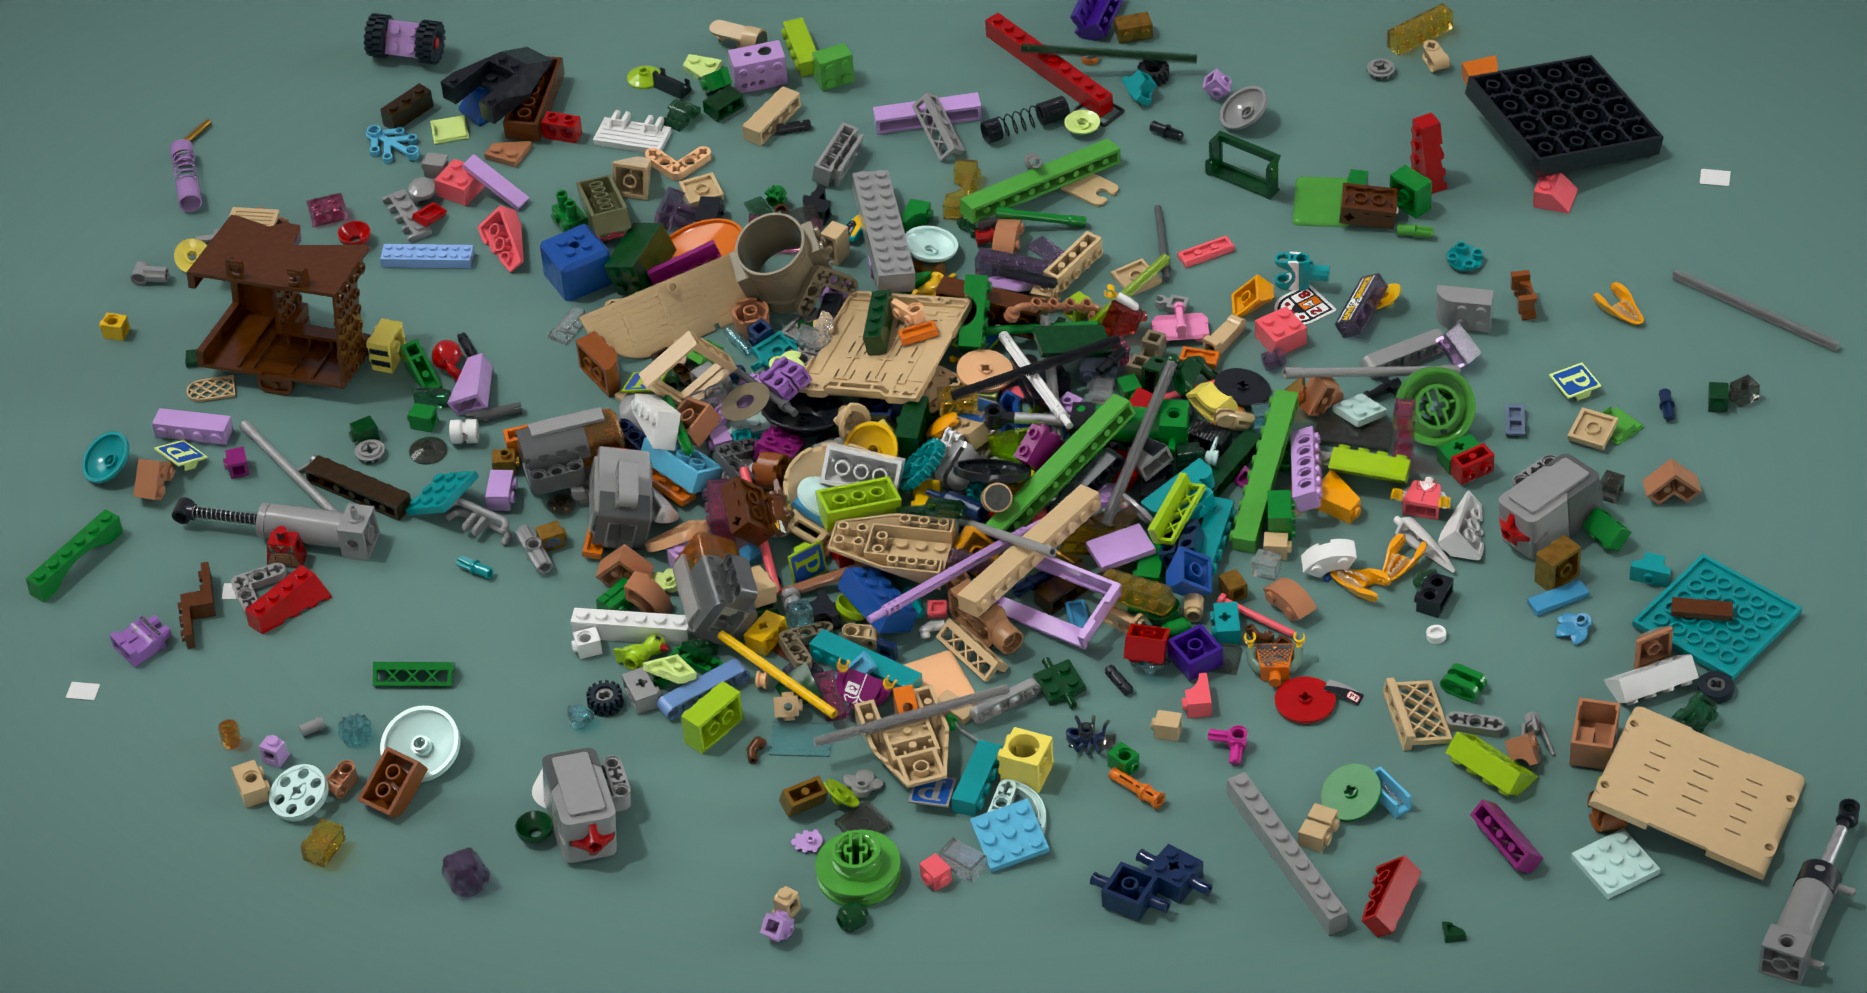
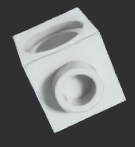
M596 627L573 632L574 640L571 641L573 652H577L579 659L603 654L601 640Z

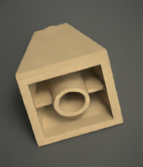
M636 156L614 161L612 163L613 180L621 196L647 200L651 176V158Z

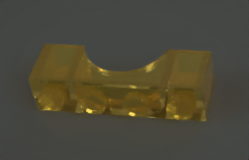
M957 159L953 170L954 184L961 188L956 192L946 194L943 203V219L965 221L966 218L960 213V198L974 193V190H977V179L981 177V168H978V160Z

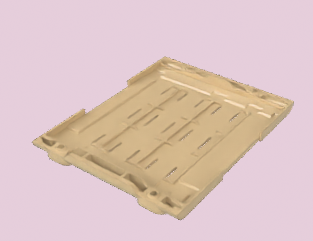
M855 291L850 293L834 319L833 333L829 335L816 359L812 355L805 367L813 380L801 391L798 389L797 391L806 393L809 397L819 398L837 395L885 399L887 403L904 404L908 401L919 402L949 344L956 337L972 308V301L967 298L891 293L893 300L897 298L906 305L921 303L926 321L934 320L939 336L903 346L898 330L910 326L893 317L887 352L884 354L868 355L863 341V333L872 292Z
M1635 707L1627 720L1588 805L1646 830L1647 825L1706 850L1705 856L1763 880L1805 785V778L1799 773L1752 753L1748 754L1649 709Z

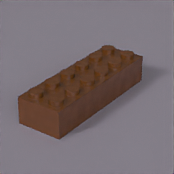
M547 56L553 59V63L546 74L542 75L539 79L538 86L534 87L531 91L532 95L505 116L503 127L506 139L540 141L543 133L541 121L547 111L551 112L565 74L562 57Z
M943 276L936 288V296L966 298L964 294L965 280ZM992 287V293H988V300H990V311L986 312V317L989 318L988 326H995L997 324H1040V316H1047L1048 312L1046 310H1038V312L1032 313L1029 310H1022L1018 320L1015 323H1010L1004 318L1006 309L1019 303L1031 302L1034 297ZM1041 299L1042 303L1048 302V300ZM973 301L972 308L964 324L971 323L976 316L977 306ZM1033 333L1010 334L1035 341Z

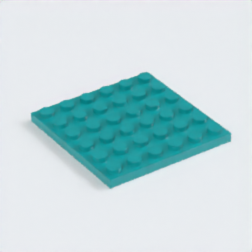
M1702 553L1632 620V626L1643 633L1658 627L1672 626V649L1683 655H1692L1695 662L1712 671L1724 672L1734 680L1802 613V607ZM1672 597L1733 602L1732 621L1671 616Z

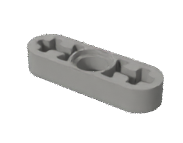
M1457 711L1446 715V723L1449 730L1453 732L1458 731L1489 737H1500L1505 732V721L1500 717ZM1478 722L1481 725L1478 727L1471 726L1470 723Z

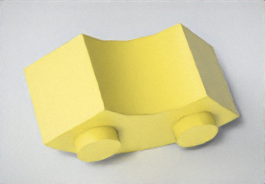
M1213 382L1201 383L1186 394L1194 408L1214 423V413L1220 408L1239 411L1233 397L1221 393Z

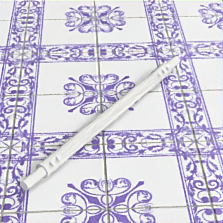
M1007 331L1001 332L999 340L1018 366L1023 367L1031 364ZM1037 373L1028 376L1027 378L1056 418L1067 429H1072L1073 423L1068 418V413L1040 375Z

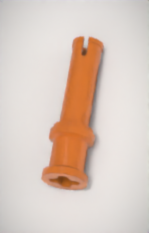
M1116 767L1112 768L1109 772V779L1137 794L1139 800L1150 803L1152 808L1158 809L1164 803L1165 794L1152 789L1150 784H1142Z

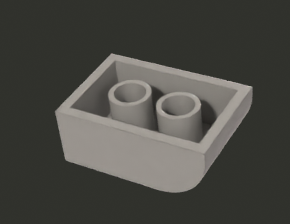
M1437 285V322L1448 329L1490 333L1493 318L1494 290Z

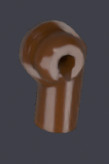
M761 736L754 737L746 749L750 764L758 762L757 750L758 748L764 749V746L767 744L766 739L761 738Z

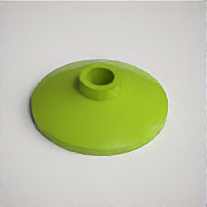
M638 66L628 73L627 82L636 89H649L654 87L652 73L656 70L660 74L661 71L654 66Z
M826 779L824 785L832 796L830 799L833 803L839 806L844 804L854 808L859 805L858 798L853 795L849 788L836 780Z

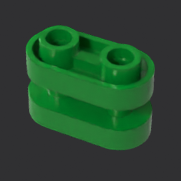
M1458 663L1453 664L1440 681V686L1446 693L1467 702H1474L1487 685V679L1483 673Z

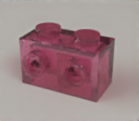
M341 193L306 201L313 228L348 220L346 206Z

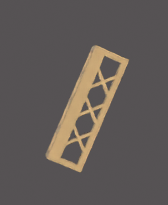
M948 618L936 636L939 641L987 683L997 670L1006 672L1009 667L959 621ZM950 629L952 630V639L946 640L944 636ZM964 641V651H958V642ZM976 652L977 662L971 663L970 653ZM988 663L991 667L985 675L982 671V664Z

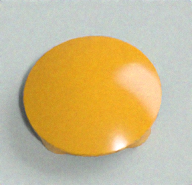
M952 412L937 418L926 431V436L934 437L935 439L942 437L947 427L952 428L959 423L957 413Z

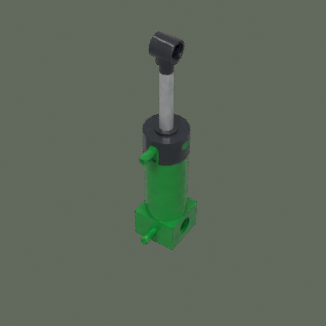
M1162 399L1161 408L1158 409L1159 411L1156 413L1155 419H1153L1154 423L1150 427L1151 429H1149L1148 438L1167 445L1171 454L1186 455L1189 434V400ZM1073 402L1072 411L1068 415V418L1073 423L1070 435L1072 436L1103 404ZM997 403L988 404L984 408L985 426L990 430H998L1005 426L1006 423H1034L1036 425L1042 423L1049 426H1065L1054 414L1006 412V409ZM1133 406L1136 414L1110 442L1133 443L1147 407Z

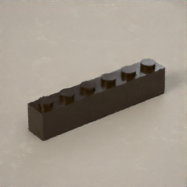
M320 455L305 468L306 478L312 485L359 505L374 506L376 512L400 521L407 513L405 509L410 505L411 496L405 490L398 489L391 484H386L374 477L367 476L360 471L353 470Z

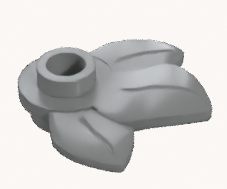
M861 769L856 775L846 774L843 777L844 784L850 787L853 795L858 798L868 797L872 790H878L884 784V780L874 779V773L869 769Z

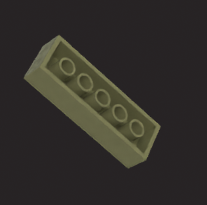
M611 174L576 182L580 203L595 236L605 237L609 233H622L631 228L627 206Z

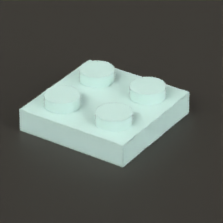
M1362 393L1333 405V412L1356 427H1361L1387 416V409Z

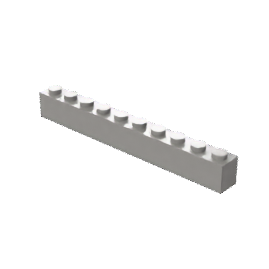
M1246 772L1228 778V798L1326 933L1330 936L1346 929L1348 925V911Z

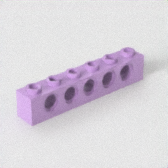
M1313 426L1291 432L1292 498L1299 513L1321 507V498H1323L1321 489L1323 483L1320 477L1322 476L1320 467L1322 460L1319 455L1322 454L1319 444L1321 443L1319 432H1315Z

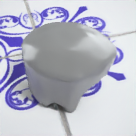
M419 177L411 181L408 186V193L415 206L418 205L419 201L432 199L435 194V183L433 180Z

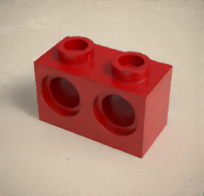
M547 111L541 121L543 138L577 144L583 133L580 116Z

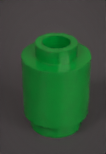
M1184 617L1165 622V625L1161 626L1162 628L1170 629L1169 639L1192 628L1190 621Z

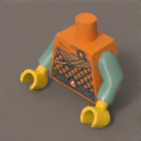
M1252 632L1253 640H1248L1246 633L1244 634L1243 641L1248 646L1246 648L1248 665L1255 673L1259 674L1260 680L1269 681L1270 686H1280L1281 681L1289 680L1290 674L1295 673L1301 666L1304 649L1302 644L1306 641L1304 632L1302 640H1297V632L1294 633L1293 638L1296 647H1294V644H1255L1256 647H1254L1253 643L1255 642L1256 634Z

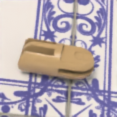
M1220 408L1214 413V420L1221 427L1244 431L1250 428L1255 420V416L1251 413Z

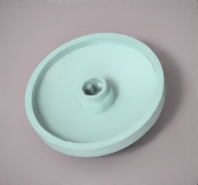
M433 706L413 707L397 715L388 724L381 739V755L387 746L419 761L428 768L421 783L427 782L442 775L454 763L460 749V732L454 720L445 711Z

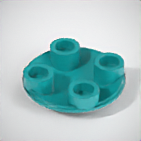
M1459 241L1456 243V246L1448 250L1446 260L1456 270L1473 271L1482 265L1483 251L1480 248Z

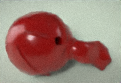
M442 340L433 347V364L442 371L447 370L448 374L457 382L462 370L456 368L455 365L460 360V355L462 357L464 355L460 345L455 341Z

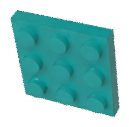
M476 471L439 473L433 477V481L421 490L422 493L418 497L410 501V505L405 510L409 516L445 513L479 476Z

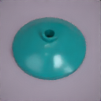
M117 431L106 432L96 438L90 444L83 457L82 471L84 476L93 483H104L117 476L124 468L129 457L130 446L128 439Z

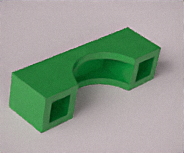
M965 274L964 294L966 298L975 303L977 312L971 323L960 328L958 342L960 351L971 352L986 347L987 336L984 335V331L988 329L989 324L986 312L990 311L988 293H992V282L989 281L988 275Z

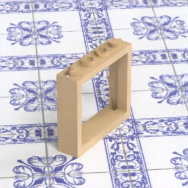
M688 331L642 370L639 375L642 379L641 384L647 390H652L657 396L665 397L666 394L670 395L675 406L678 407L686 396L701 400L734 372L737 367L729 354L693 332ZM693 350L714 362L710 368L682 392L659 380Z

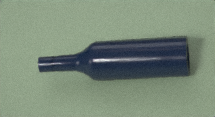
M928 488L925 492L926 496L940 501L946 510L982 523L988 517L989 511L977 500L954 491L941 493Z

